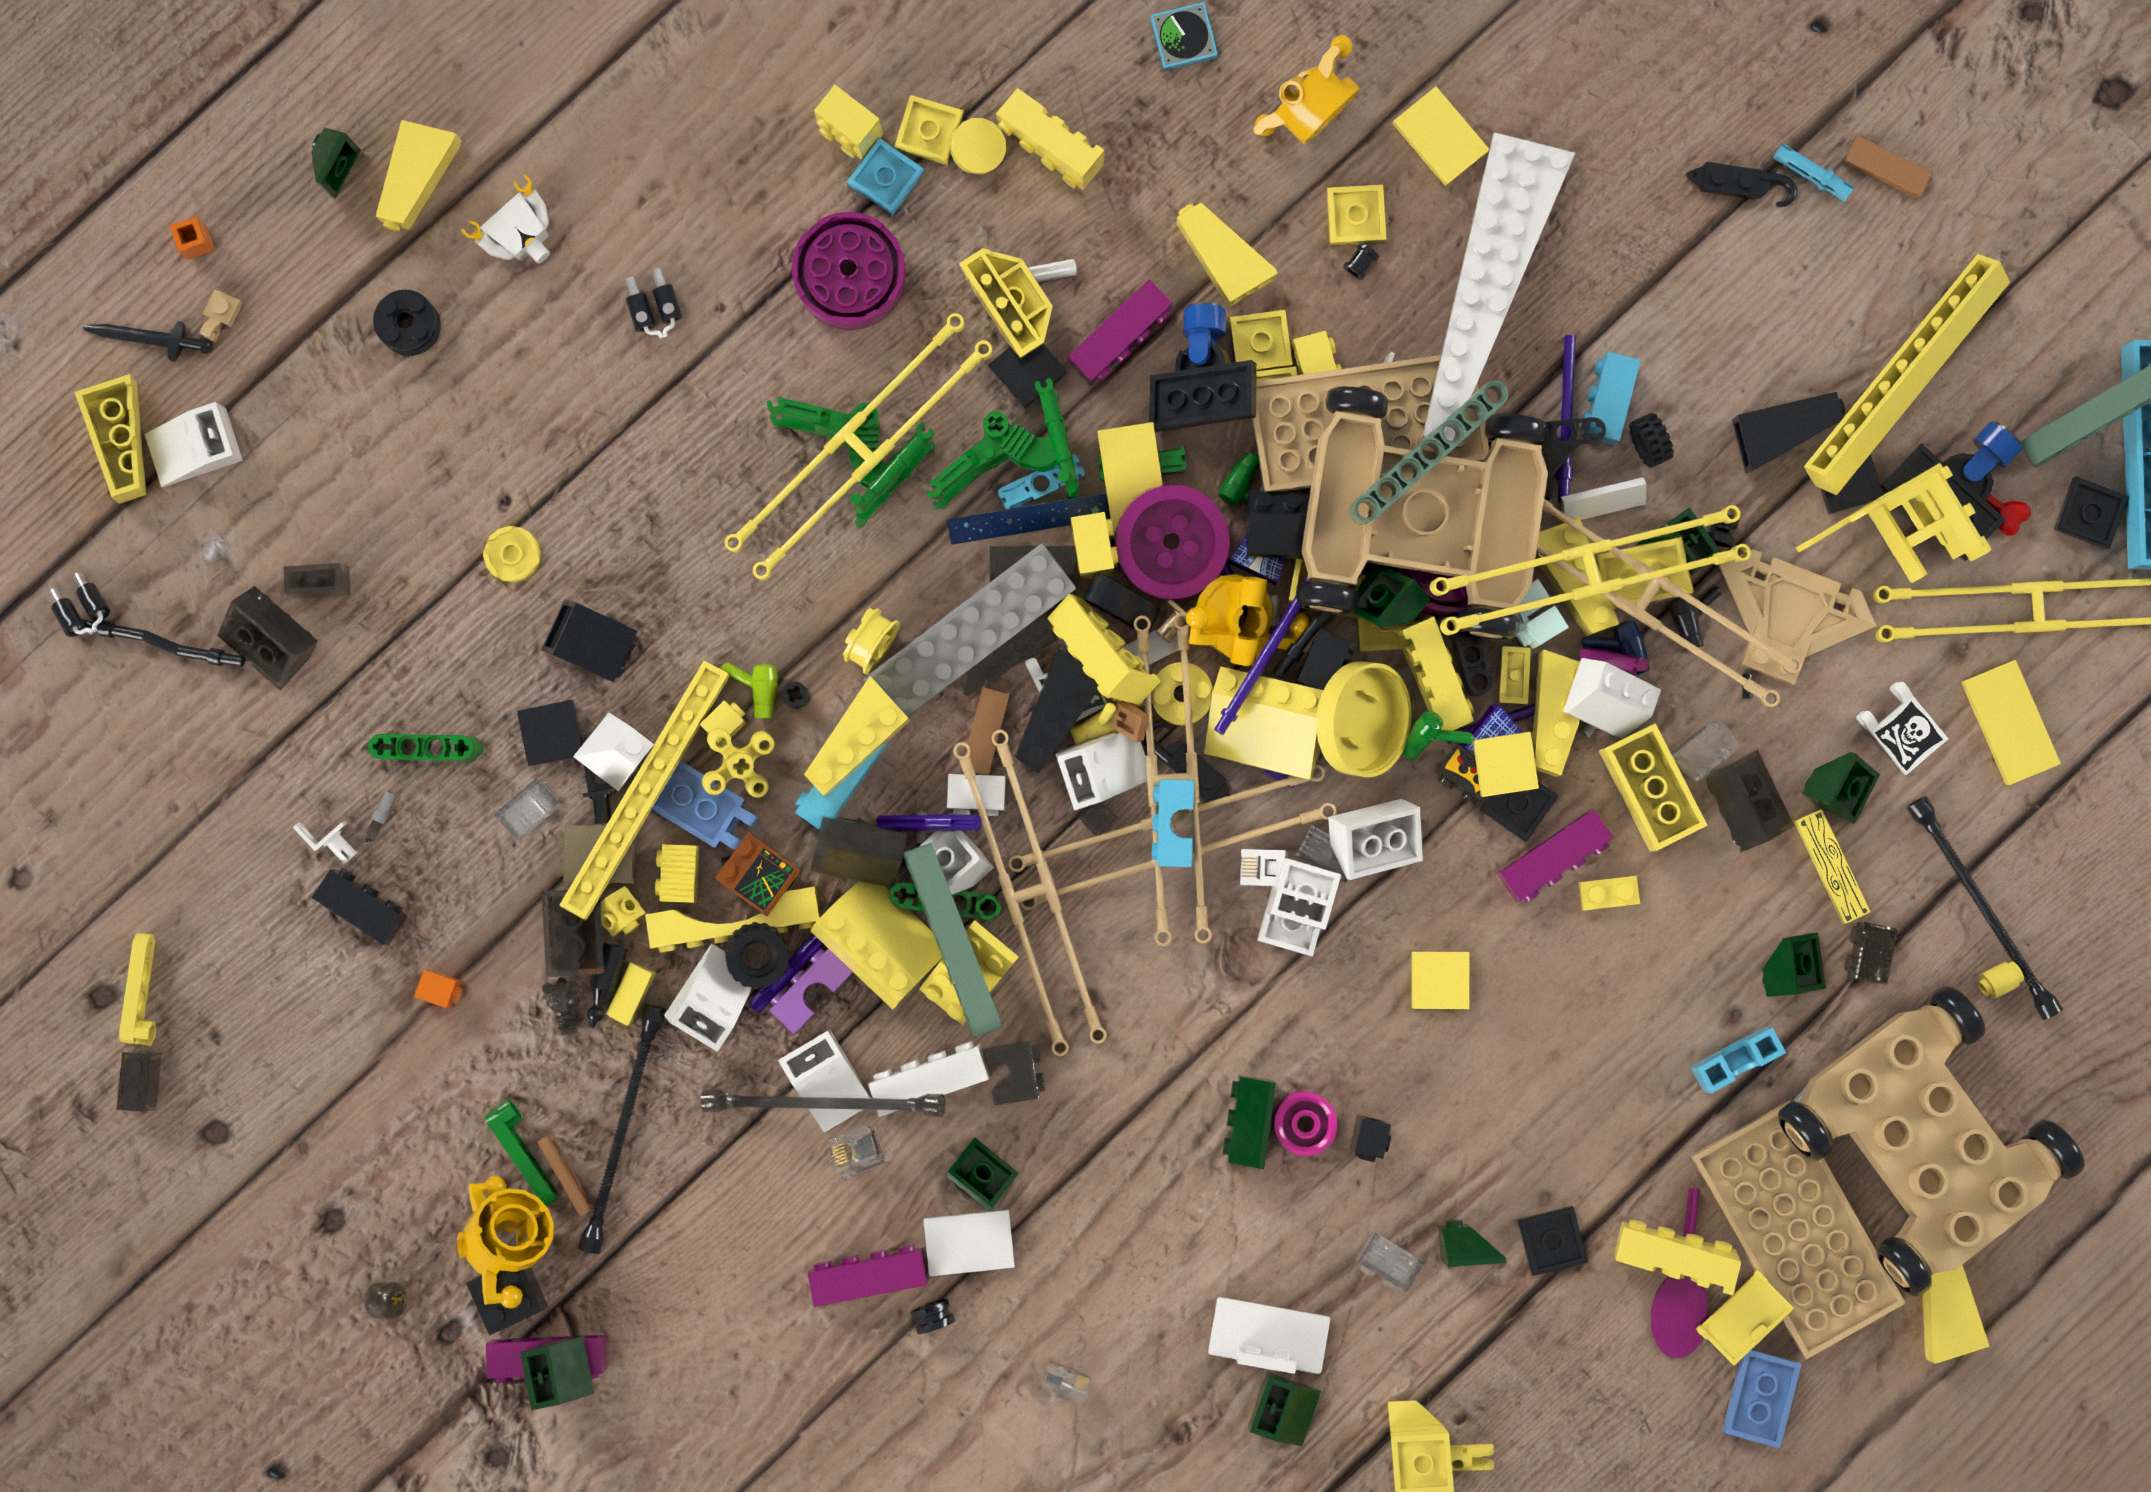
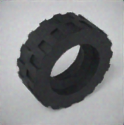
M752 922L749 925H742L727 940L725 960L728 971L732 974L733 979L736 982H740L744 987L748 986L751 989L762 987L763 989L771 984L774 985L779 978L785 975L784 972L789 966L788 959H790V954L784 936L778 932L777 928L771 927L767 923ZM756 942L766 944L771 950L769 963L758 969L747 966L743 960V953L746 947Z

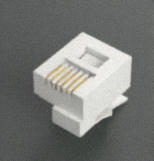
M1241 849L1240 885L1277 886L1284 860L1289 858V851Z

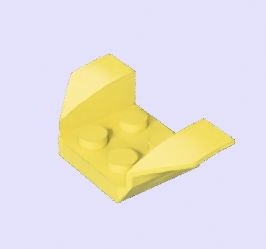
M1416 1400L1388 1401L1395 1491L1454 1492L1449 1431Z

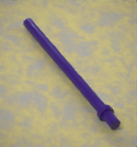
M1296 596L1227 708L1222 709L1220 713L1222 717L1214 728L1219 734L1224 735L1231 722L1237 720V712L1302 608L1298 604Z

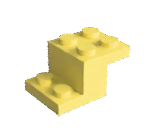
M974 921L968 927L966 933L988 990L991 992L1018 959V956L978 922ZM942 959L919 990L929 1000L934 1001L946 1011L952 1019L963 1025L967 1020Z

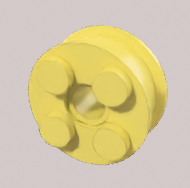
M869 608L862 617V623L857 630L853 628L845 640L848 646L843 653L844 661L847 663L853 661L863 667V673L866 675L870 674L882 661L893 644L900 628L899 621L891 622L881 616V610L878 608L874 610Z
M1181 662L1166 666L1156 675L1161 682L1151 692V700L1154 709L1161 718L1171 724L1183 726L1185 725L1184 702H1179L1174 697L1175 689L1183 686ZM1189 663L1192 723H1195L1202 719L1209 711L1213 687L1208 675L1198 666Z

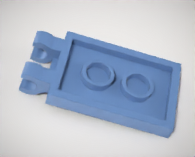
M680 760L652 810L716 849L722 842L736 850L742 840L731 833L739 820L754 828L760 818L742 808L747 800L727 788L719 795H711L706 792L702 786L704 774ZM713 781L710 786L715 785L717 782Z

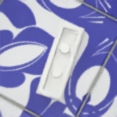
M1642 477L1561 497L1562 513L1573 520L1577 518L1583 520L1646 505V482Z

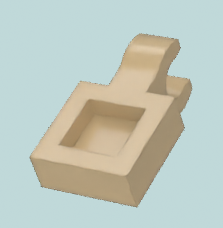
M215 289L203 312V315L209 318V320L203 324L200 334L215 342L223 325L229 328L232 327L243 303Z

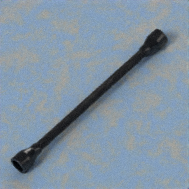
M1924 796L1908 805L1907 809L1913 819L1921 824L1928 833L1932 834V837L1938 843V847L1946 856L1945 858L1948 859L1947 861L1950 862L1949 864L1952 865L1951 867L1954 868L1953 870L1956 871L1955 873L1962 880L1961 883L1971 898L1974 899L1973 901L1976 902L1977 907L1980 908L1979 911H1982L1981 914H1984L1983 917H1986L1985 920L1997 936V939H1999L2001 945H2004L2003 948H2006L2005 951H2008L2007 954L2011 960L2021 969L2025 982H2027L2029 991L2033 996L2035 1008L2041 1018L2046 1020L2060 1013L2063 1007L2056 996L2045 989L2043 984L2033 975L2034 973L2031 972L2032 970L2029 969L2030 967L2023 960L2024 957H2022L2014 942L2011 941L2012 939L2009 938L2008 933L2005 932L2006 929H2003L2004 926H2001L2002 923L1988 904V901H1985L1986 898H1983L1984 895H1981L1982 892H1979L1980 889L1970 876V873H1968L1960 858H1957L1956 852H1953L1954 849L1950 842H1948V839L1940 830L1935 809L1928 797Z
M650 1004L644 1005L641 1015L642 1032L640 1037H642V1041H640L641 1044L639 1045L640 1048H638V1055H636L635 1066H633V1073H631V1080L626 1091L628 1094L625 1095L624 1100L626 1101L623 1102V1112H621V1119L618 1122L619 1126L616 1129L617 1133H615V1140H613V1147H611L612 1151L609 1154L610 1158H608V1165H606V1172H604V1179H602L603 1183H601V1190H599V1197H597V1204H595L594 1215L590 1217L589 1224L580 1237L578 1249L582 1251L600 1254L604 1240V1220L602 1216L605 1215L604 1209H606L607 1198L610 1195L609 1191L612 1188L611 1184H613V1177H615V1170H617L616 1166L619 1163L618 1159H620V1152H622V1145H624V1138H626L625 1134H627L626 1131H628L627 1127H629V1120H631V1113H633L634 1102H636V1095H638V1088L642 1080L641 1074L644 1073L643 1067L646 1066L645 1060H647L646 1056H648V1049L651 1046L650 1042L654 1040L656 1032L664 1022V1015L667 1011L665 1008Z

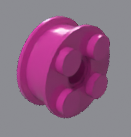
M1298 1091L1289 1094L1280 1101L1273 1115V1130L1276 1138L1288 1151L1297 1155L1312 1156L1324 1151L1333 1142L1337 1132V1116L1333 1107L1326 1099L1313 1092ZM1305 1115L1310 1116L1313 1121L1312 1127L1308 1131L1299 1130L1297 1126L1299 1118Z

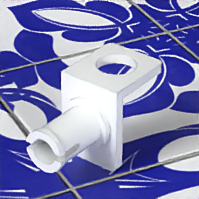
M345 820L320 842L301 822L293 826L296 832L314 851L322 846H328L343 864L358 853L340 835V830L348 824Z

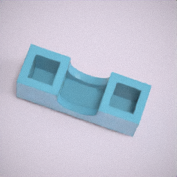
M1160 779L1159 785H1154L1153 802H1159L1158 814H1153V831H1158V843L1152 842V860H1157V866L1192 867L1193 837H1180L1175 834L1171 828V818L1178 810L1194 809L1195 780Z
M1763 1026L1691 1065L1690 1068L1703 1092L1711 1094L1736 1080L1735 1077L1744 1071L1756 1066H1763L1782 1056L1786 1051L1773 1027Z

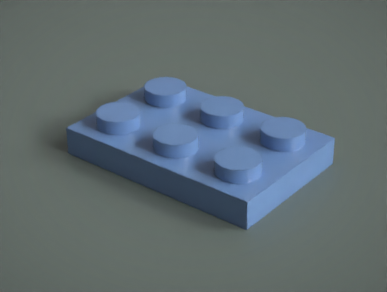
M1755 1350L1748 1352L1739 1362L1722 1432L1781 1448L1802 1364Z

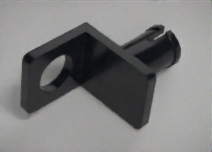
M584 766L588 792L583 793V798L589 797V799H592L595 824L608 823L612 817L609 796H612L611 794L616 793L617 790L606 782L604 784L595 783L592 779L593 772Z

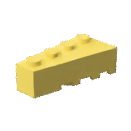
M1068 594L1049 615L1048 620L1054 626L1053 632L1067 643L1069 653L1081 661L1084 665L1082 667L1083 671L1099 685L1097 689L1106 698L1110 699L1112 697L1140 705L1161 682L1155 674H1147L1142 669L1145 663L1138 655L1134 656L1123 648L1126 642L1113 631L1105 629L1109 624L1081 597Z
M1637 1220L1621 1223L1614 1252L1616 1261L1652 1272L1656 1271V1267L1662 1268L1661 1272L1669 1277L1683 1279L1686 1275L1699 1286L1709 1288V1286L1716 1284L1724 1287L1723 1293L1734 1294L1741 1260L1736 1249H1732L1731 1244L1723 1241H1715V1244L1704 1242L1703 1237L1694 1234H1687L1686 1237L1675 1235L1674 1230L1666 1227H1658V1230L1647 1228L1646 1223Z

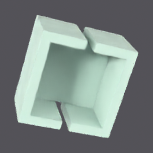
M1539 579L1532 582L1531 588L1519 605L1549 598ZM1553 606L1529 621L1528 616L1542 607L1514 614L1519 619V629L1516 637L1523 647L1528 646V648L1533 650L1569 628L1556 606Z

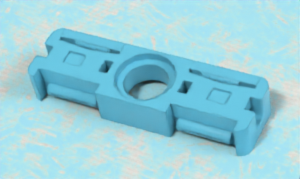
M1072 454L1077 480L1079 476L1084 479L1085 472L1079 463V459L1075 454ZM1059 466L1047 472H1033L1001 487L998 490V494L1005 510L1018 508L1031 502L1032 498L1035 502L1059 491V486H1065V483L1058 479V474L1061 472ZM1039 476L1046 477L1050 482L1048 489L1045 491H1038L1033 485L1034 480Z

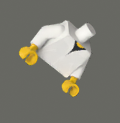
M523 173L527 180L525 186L520 187L513 180L515 188L520 191L481 227L476 222L468 220L474 226L472 234H468L464 229H461V232L468 238H475V243L491 256L511 260L515 257L517 260L522 261L530 255L539 264L550 255L548 249L542 244L549 236L545 230L549 225L547 208L537 191L531 188L529 176Z

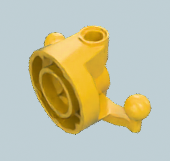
M1345 35L1336 36L1331 42V48L1323 55L1318 67H1310L1297 77H1293L1283 83L1279 90L1282 104L1274 113L1270 115L1262 114L1256 119L1254 133L1270 136L1274 133L1276 127L1284 125L1305 145L1322 131L1361 90L1350 77L1339 80L1333 73L1336 57L1344 58L1352 52L1353 43L1351 39ZM1291 85L1297 86L1295 92L1291 93Z
M1232 574L1221 576L1209 583L1200 594L1196 607L1191 608L1186 615V622L1191 627L1189 644L1209 645L1211 648L1229 657L1231 663L1253 666L1272 635L1268 633L1273 619L1271 599L1267 593V580ZM1246 605L1248 607V615L1244 624L1239 628L1238 621L1244 612L1242 607ZM1297 614L1289 627L1293 633L1292 638L1283 637L1277 647L1278 649H1287L1291 643L1294 644L1310 624V620L1305 614Z
M494 1175L489 1177L485 1183L469 1184V1195L473 1213L463 1228V1232L458 1233L457 1250L460 1258H467L475 1270L482 1274L485 1305L501 1303L505 1308L512 1309L520 1305L523 1294L518 1287L512 1285L502 1289L501 1293H496V1275L500 1270L511 1272L524 1270L539 1261L545 1255L553 1240L554 1223L549 1209L538 1197L525 1190L506 1189L505 1179ZM483 1193H486L489 1197L485 1199ZM506 1230L509 1233L517 1231V1246H508L501 1242L496 1235V1231Z

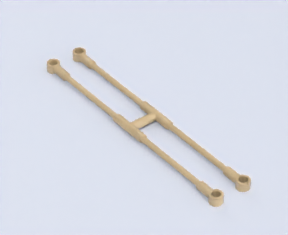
M1544 499L1543 512H1549L1594 542L1604 540L1554 508L1552 503ZM1537 544L1536 552L1542 556L1554 555ZM1616 547L1609 550V552L1633 566L1634 570L1640 574L1656 571L1642 561H1636ZM1565 561L1553 562L1582 582L1590 585L1588 576ZM1665 576L1650 579V583L1636 604L1625 599L1620 594L1616 595L1613 592L1603 593L1604 596L1613 601V604L1654 631H1660L1742 684L1744 689L1761 699L1765 707L1771 708L1779 703L1780 696L1777 691L1767 690L1753 680H1747L1662 625L1660 620L1645 611L1659 588H1663L1677 598L1681 597L1766 652L1765 655L1781 664L1786 673L1795 674L1802 668V662L1798 657H1789L1772 645L1768 646L1683 591L1681 586ZM1790 660L1797 663L1796 670L1789 669L1788 662ZM1767 694L1774 695L1775 701L1773 704H1769L1766 701Z
M1179 613L1174 618V625L1177 628L1178 650H1181L1187 753H1185L1187 773L1158 775L1157 755L1154 752L1150 693L1144 699V710L1149 715L1146 727L1149 807H1151L1153 829V814H1158L1159 802H1153L1154 785H1159L1160 779L1195 780L1194 809L1191 810L1198 906H1196L1197 929L1195 931V939L1197 942L1204 944L1210 941L1212 933L1208 928L1207 906H1205L1198 812V803H1200L1197 753L1194 752L1188 650L1190 649L1189 625L1187 624L1184 627L1177 625V619L1187 615ZM1138 616L1134 621V628L1137 631L1138 652L1141 653V660L1145 663L1142 669L1149 674L1148 653L1150 652L1149 629L1151 628V622L1146 616ZM1140 619H1145L1148 623L1147 628L1144 630H1140L1137 627V622ZM1153 831V843H1158V831ZM1155 860L1158 909H1156L1157 932L1155 934V941L1160 946H1166L1171 942L1172 934L1168 929L1167 908H1165L1162 866H1157V860ZM1202 929L1206 930L1209 934L1205 940H1201L1198 937V932ZM1160 932L1168 934L1169 939L1167 942L1159 941L1158 934Z
M1000 729L993 732L991 739L993 744L997 746L1003 767L1007 769L1037 860L1036 866L1041 884L1017 892L1014 891L1009 874H1006L975 780L976 774L971 763L970 747L965 742H959L954 746L953 752L955 757L959 759L965 779H968L979 815L982 819V824L1000 875L998 879L1013 924L1017 927L1048 1020L1046 1024L1052 1039V1051L1056 1056H1064L1067 1054L1069 1046L1067 1041L1063 1039L1057 1019H1054L1023 925L1024 919L1019 906L1020 902L1046 894L1051 912L1055 915L1085 1005L1084 1012L1090 1027V1039L1092 1042L1100 1044L1105 1041L1107 1035L1098 1020L1095 1007L1091 1004L1061 913L1062 907L1058 899L1059 897L1047 861L1043 859L1012 765L1014 761L1007 743L1008 734ZM997 733L1005 735L1006 739L1003 743L995 742L994 737ZM960 745L965 746L968 750L964 756H959L956 752L957 747ZM1101 1030L1103 1032L1102 1038H1093V1032ZM1059 1042L1064 1043L1066 1046L1062 1052L1055 1050V1045Z
M1315 765V768L1321 769L1322 775L1318 779L1312 777L1311 781L1318 782L1324 778L1325 770L1322 766ZM1289 775L1288 778L1200 804L1198 805V812L1290 785L1292 787L1310 780ZM1324 803L1320 808L1299 814L1298 817L1202 845L1201 855L1213 849L1302 823L1304 825L1321 819L1329 820L1328 817L1323 815V808L1331 806L1333 808L1331 816H1334L1337 813L1336 807L1331 803ZM1191 809L1178 810L1173 814L1171 828L1175 834L1177 832L1174 822L1192 817ZM1152 817L1141 820V823L1048 851L1041 850L1043 859L1046 861V858L1142 829L1143 831L1152 829ZM1034 853L1024 856L1014 855L1009 860V867L1014 872H1020L1027 866L1037 864ZM1015 858L1022 860L1023 865L1020 869L1012 865ZM1155 860L1056 889L1058 896L1155 868ZM1046 894L1033 898V906H1026L1024 901L1020 902L1024 909L1031 910L1038 904L1048 902Z

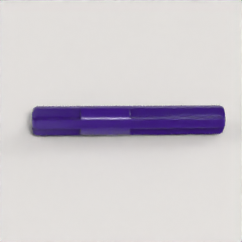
M879 815L876 819V827L879 831H979L982 827V819L979 815Z
M812 934L788 960L789 966L784 972L785 975L779 978L774 985L771 984L767 988H761L749 1001L750 1007L760 1013L790 983L791 979L824 944Z

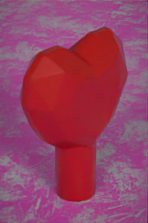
M1991 494L1985 500L2006 519L1998 528L2001 533L2007 536L2016 535L2020 530V524L2027 521L2031 516V509L2026 503L2019 501L2002 503Z

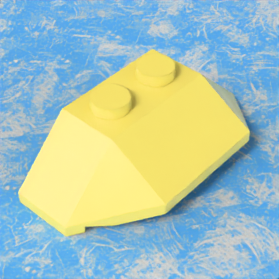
M982 248L959 263L983 307L1004 339L1020 358L1045 342L1053 306L1022 259Z

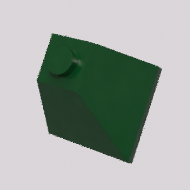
M324 127L322 133L317 134L312 143L313 150L311 154L315 182L331 197L336 199L361 149L347 134Z
M1377 564L1356 589L1359 593V604L1353 614L1380 628L1413 622L1430 601V598L1413 579L1384 565Z
M1849 752L1815 768L1811 777L1806 781L1802 794L1817 806L1855 824L1880 774L1856 753Z
M1818 932L1782 939L1763 967L1762 983L1766 990V997L1797 995L1826 989Z
M1446 1220V1225L1438 1226L1441 1261L1448 1267L1506 1263V1257L1468 1224H1463V1220Z

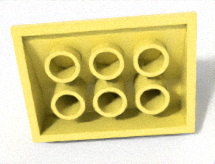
M1220 666L1212 693L1204 754L1311 781L1320 752L1316 720L1318 705L1324 690L1260 676L1237 712V720L1231 722L1225 734L1221 735L1214 730L1222 717L1220 713L1223 708L1228 707L1248 673Z
M868 872L815 922L811 932L891 1009H894L940 962L942 955L933 932L909 909L894 906L889 899L890 891Z

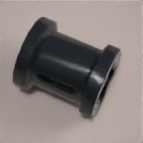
M1360 242L1356 246L1357 251L1349 262L1344 263L1343 268L1355 278L1363 280L1365 277L1364 273L1373 261L1378 260L1379 255L1372 248Z
M790 682L785 685L782 691L784 702L791 708L799 709L805 707L809 702L810 695L808 689L800 682ZM800 688L799 693L803 695L802 699H795L792 702L793 698L789 695L790 692H796Z

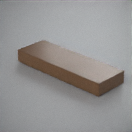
M1859 136L1854 138L1843 161L1844 164L1916 199L1921 197L1933 173Z
M982 687L968 745L975 773L989 775L997 747L993 744L991 737L994 731L1002 728L1010 694ZM997 733L994 737V740L997 743L1000 733Z
M549 1135L538 1141L537 1143L578 1214L582 1216L594 1209L592 1202L554 1136Z

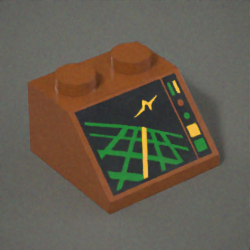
M748 832L715 879L758 911L768 916L801 870L771 846Z

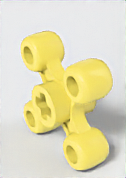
M721 728L711 730L708 734L707 742L711 749L722 754L723 763L716 771H709L703 776L702 786L704 790L711 795H719L725 790L729 780L738 778L744 781L745 789L752 797L759 798L766 795L769 783L761 774L755 773L753 768L757 757L772 752L774 748L772 736L767 732L758 731L753 734L747 746L738 748L732 745L731 737L727 731ZM723 737L721 742L716 743L718 738ZM765 740L764 745L759 746L760 742ZM714 780H717L715 785L710 786ZM760 783L757 788H754L755 784Z

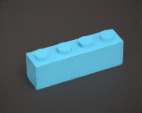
M890 740L827 797L823 796L815 786H813L809 793L804 791L795 803V806L798 807L795 813L823 833H826L890 743Z

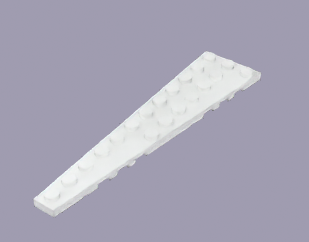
M1498 133L1493 134L1421 441L1472 396L1573 160L1574 152ZM1445 427L1444 436L1452 441L1455 431L1450 427Z

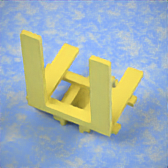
M1940 463L1870 502L1796 547L1797 551L1801 552L1849 522L1852 523L1862 516L1869 514L1892 554L1912 583L1927 575L1912 547L1934 535L1946 547L1952 559L1966 554L1968 559L1973 561L1991 551V547L1984 535L1982 537L1979 535L1969 516L1976 513L1970 503L1962 507L1946 481L1953 474L1948 466L1942 467ZM1900 505H1903L1918 530L1906 538L1889 512Z

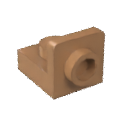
M1126 701L1117 702L1111 728L1136 743L1144 740L1149 715L1138 709L1136 704Z

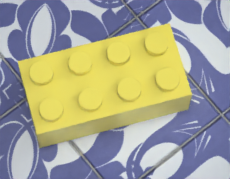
M1656 723L1598 750L1650 852L1657 851L1708 826Z

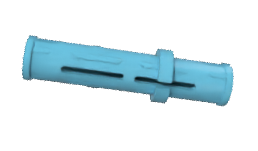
M1784 143L1781 144L1773 159L1818 185L1817 188L1822 191L1824 189L1843 202L1846 201L1854 188L1853 185L1834 175V171L1831 169L1826 170Z

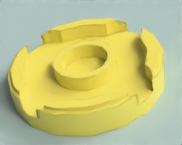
M971 118L962 122L954 131L951 138V155L955 163L963 171L985 175L994 171L1003 161L1006 153V140L1001 129L993 122L984 118Z
M507 526L496 530L489 536L483 557L486 567L493 576L504 582L516 583L526 580L535 573L540 564L541 550L538 541L530 532L520 527Z

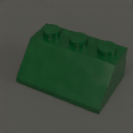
M1238 1075V1081H1232L1230 1098H1235L1234 1110H1228L1226 1126L1231 1127L1230 1138H1224L1222 1153L1227 1155L1228 1162L1258 1169L1265 1168L1276 1082L1273 1080Z

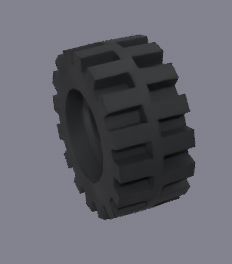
M1647 414L1630 423L1629 428L1631 430L1629 431L1632 436V443H1634V448L1636 452L1638 451L1639 457L1643 459L1645 465L1652 468L1673 458L1674 450L1672 449L1673 444L1669 439L1670 435L1667 433L1665 425L1662 424V420L1656 414Z

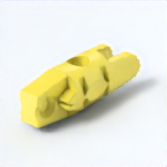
M1493 1444L1450 1445L1452 1471L1494 1469V1461L1487 1457L1494 1454Z

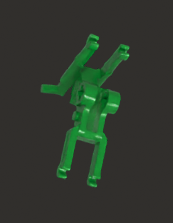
M1050 378L1046 379V388H1042L1039 381L1035 382V388L1040 396L1046 418L1044 424L1048 426L1050 436L1044 438L1036 437L1024 428L1019 427L1016 423L1014 426H1011L1005 414L998 411L989 413L983 420V439L960 456L934 480L929 482L931 487L937 488L935 492L927 491V496L932 500L943 498L941 502L933 501L936 509H945L952 499L979 478L980 475L992 468H996L1008 459L1023 469L1027 468L1038 472H1047L1059 466L1061 472L1058 474V479L1065 483L1067 487V499L1078 498L1079 485L1066 434L1068 429L1067 426H1064V419L1058 404L1059 398Z
M782 397L777 398L779 404L777 407H774L770 400L767 401V407L771 413V423L775 427H787L825 436L829 439H832L859 411L862 412L870 404L861 403L854 408L852 413L844 414ZM876 408L854 432L872 452L880 447V422ZM781 414L782 418L776 419L775 415ZM924 422L917 425L916 433L898 453L893 455L894 458L888 465L881 460L858 482L867 491L863 496L855 493L850 498L857 512L855 519L857 527L865 526L867 520L878 507L882 506L901 483L911 476L910 473L921 460L934 451V442H930L928 446H925L933 438L934 430L929 429L927 433H922L925 430ZM845 441L842 445L849 447L850 463L853 471H855L865 460Z

